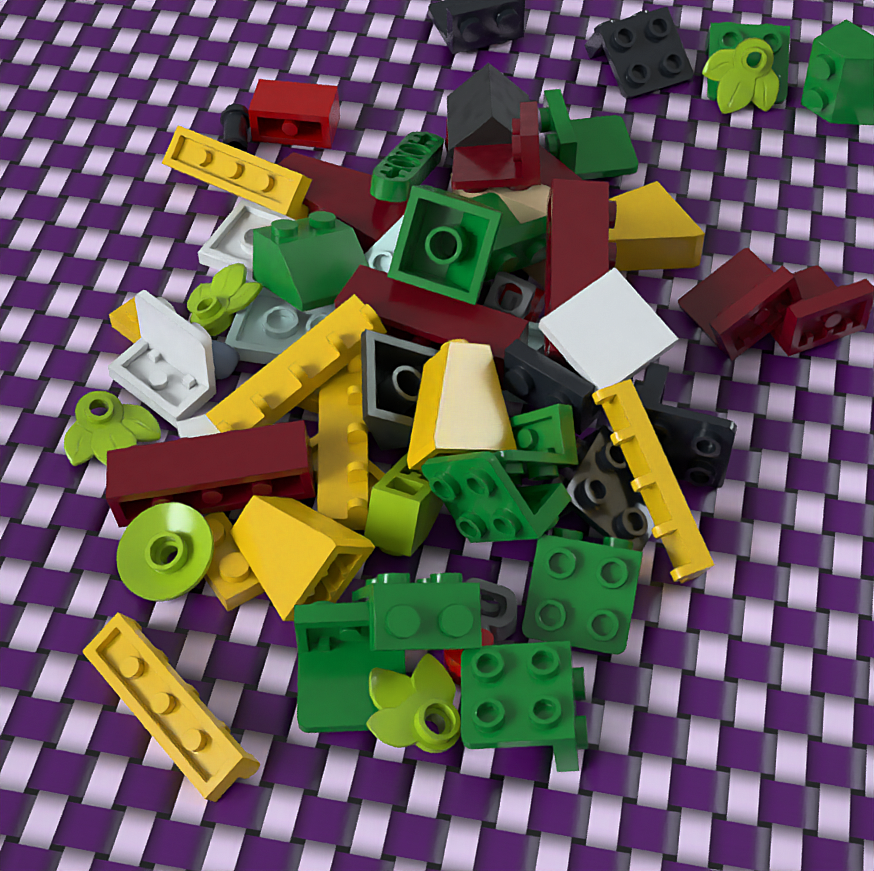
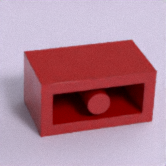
M259 79L248 109L252 141L331 149L340 120L338 86Z

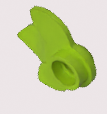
M747 38L740 42L735 49H720L710 56L706 62L702 74L711 80L719 81L717 102L722 113L727 114L738 111L748 105L750 101L765 112L774 105L779 92V79L771 69L774 61L773 50L763 39ZM752 52H759L761 56L760 62L755 66H749L747 64L748 55Z
M235 263L224 267L215 274L212 283H201L190 294L187 302V308L192 313L190 323L200 324L210 336L220 334L232 324L235 312L245 309L255 300L263 289V285L257 282L246 283L247 268L243 263Z
M92 391L80 398L76 405V422L65 434L64 449L73 466L80 465L94 456L107 466L108 450L127 448L137 445V442L159 440L161 438V430L154 416L142 406L122 404L114 394L107 391ZM95 408H105L108 410L106 414L101 416L91 413V410Z
M426 653L417 664L411 678L383 668L376 667L372 669L369 676V692L374 705L379 710L369 718L366 725L376 738L387 745L397 748L417 745L420 749L430 753L445 752L457 742L461 733V720L457 709L453 705L456 687L452 677L435 657ZM425 721L435 723L439 729V734L432 732L425 724Z

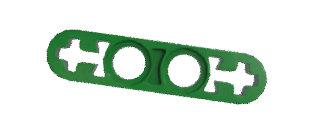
M417 131L409 133L373 169L370 194L377 199L389 202H402L409 199L412 186L421 185L441 162L444 139L428 132Z

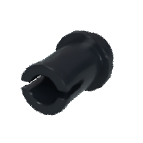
M231 104L222 111L220 116L221 125L224 127L222 143L247 152L248 129L250 128L249 112L244 105Z

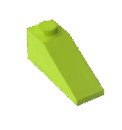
M407 452L372 487L364 537L370 539L374 546L379 547L386 554L411 557L427 538L444 503L432 492L429 481L422 470L409 469Z

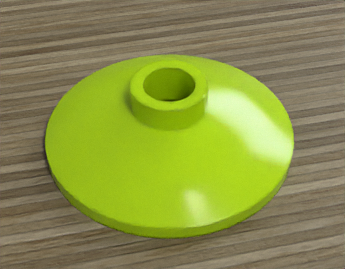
M162 503L143 511L128 525L118 545L117 568L121 580L131 592L149 601H169L188 593L203 579L213 558L214 538L210 525L197 510L181 503ZM178 551L174 560L167 564L168 556L172 552Z

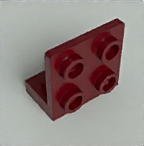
M537 101L520 102V118H512L511 144L454 148L452 189L463 190L467 193H480L488 188L506 187L509 190L522 191L529 189L533 185H541Z
M744 248L679 298L678 304L712 342L733 361L781 324L785 319L787 306L801 300L802 296L795 276L788 269L781 266L773 272L749 248Z
M818 265L794 272L792 274L795 276L802 299L787 306L784 321L769 333L789 357L864 330L867 327L874 303V286L866 278L849 285L837 287Z

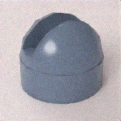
M212 340L215 380L228 378L234 372L240 360V355L230 345Z

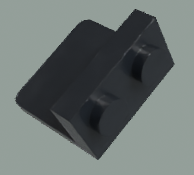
M444 0L428 6V15L452 54L469 52L473 49L493 44H502L524 37L525 0Z
M668 7L650 12L649 10H643L629 18L618 21H605L594 28V33L584 45L590 59L602 55L607 56L621 94L626 99H633L683 84L693 77V69Z
M516 339L504 350L503 388L537 410L556 404L572 405L574 430L578 435H581L604 412L602 405H596L592 397L595 385L583 379L577 372H572L544 355V344L536 351Z
M650 362L645 380L636 379L634 387L675 478L688 481L695 486L721 488L724 484L737 425L728 419L663 404L669 366Z
M603 425L582 440L576 436L578 465L558 469V478L544 480L541 484L562 483L571 496V501L558 515L559 519L573 511L603 537L634 542L633 550L642 552L652 534L651 529L655 527V524L641 492H634L630 482L634 480L633 474L620 445H613L610 438L613 432Z

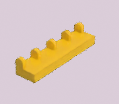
M177 126L162 164L293 220L308 217V207L303 205L302 202L312 180L310 178L182 126Z
M354 294L207 412L206 416L220 433L273 425L361 353V333L365 329L385 334L387 331L373 308L369 304L364 305Z
M361 353L319 387L317 512L351 530H365L369 509L368 427L363 420Z
M628 379L594 392L592 397L595 404L602 405L614 433L610 435L613 445H620L633 474L634 480L630 482L634 492H641L655 524L651 531L655 539L661 538L672 562L674 570L670 574L674 582L680 581L682 584L700 577L714 566V562L632 380Z
M117 612L82 651L204 799L216 802L238 777L247 779L258 771L260 767L258 760L241 747L230 734V728L224 721L214 716L199 698L197 690L180 677L168 663V657L162 650L154 647L142 633L141 626L134 619Z

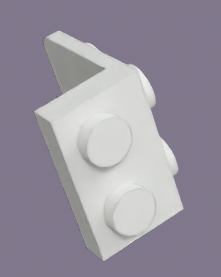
M142 290L135 296L141 338L108 365L109 376L177 428V421L190 418L216 394L212 339L200 324L195 322L189 323L178 315L166 299L162 297L155 298L146 290Z

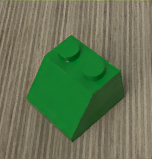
M846 19L814 38L800 104L829 123L874 125V35Z
M413 185L387 277L476 305L503 212L471 198L429 185Z
M316 211L310 213L308 218L294 221L278 219L273 221L270 226L253 229L252 279L261 283L265 288L301 312L335 304L334 300L359 265L369 267L354 229L338 220L330 212Z

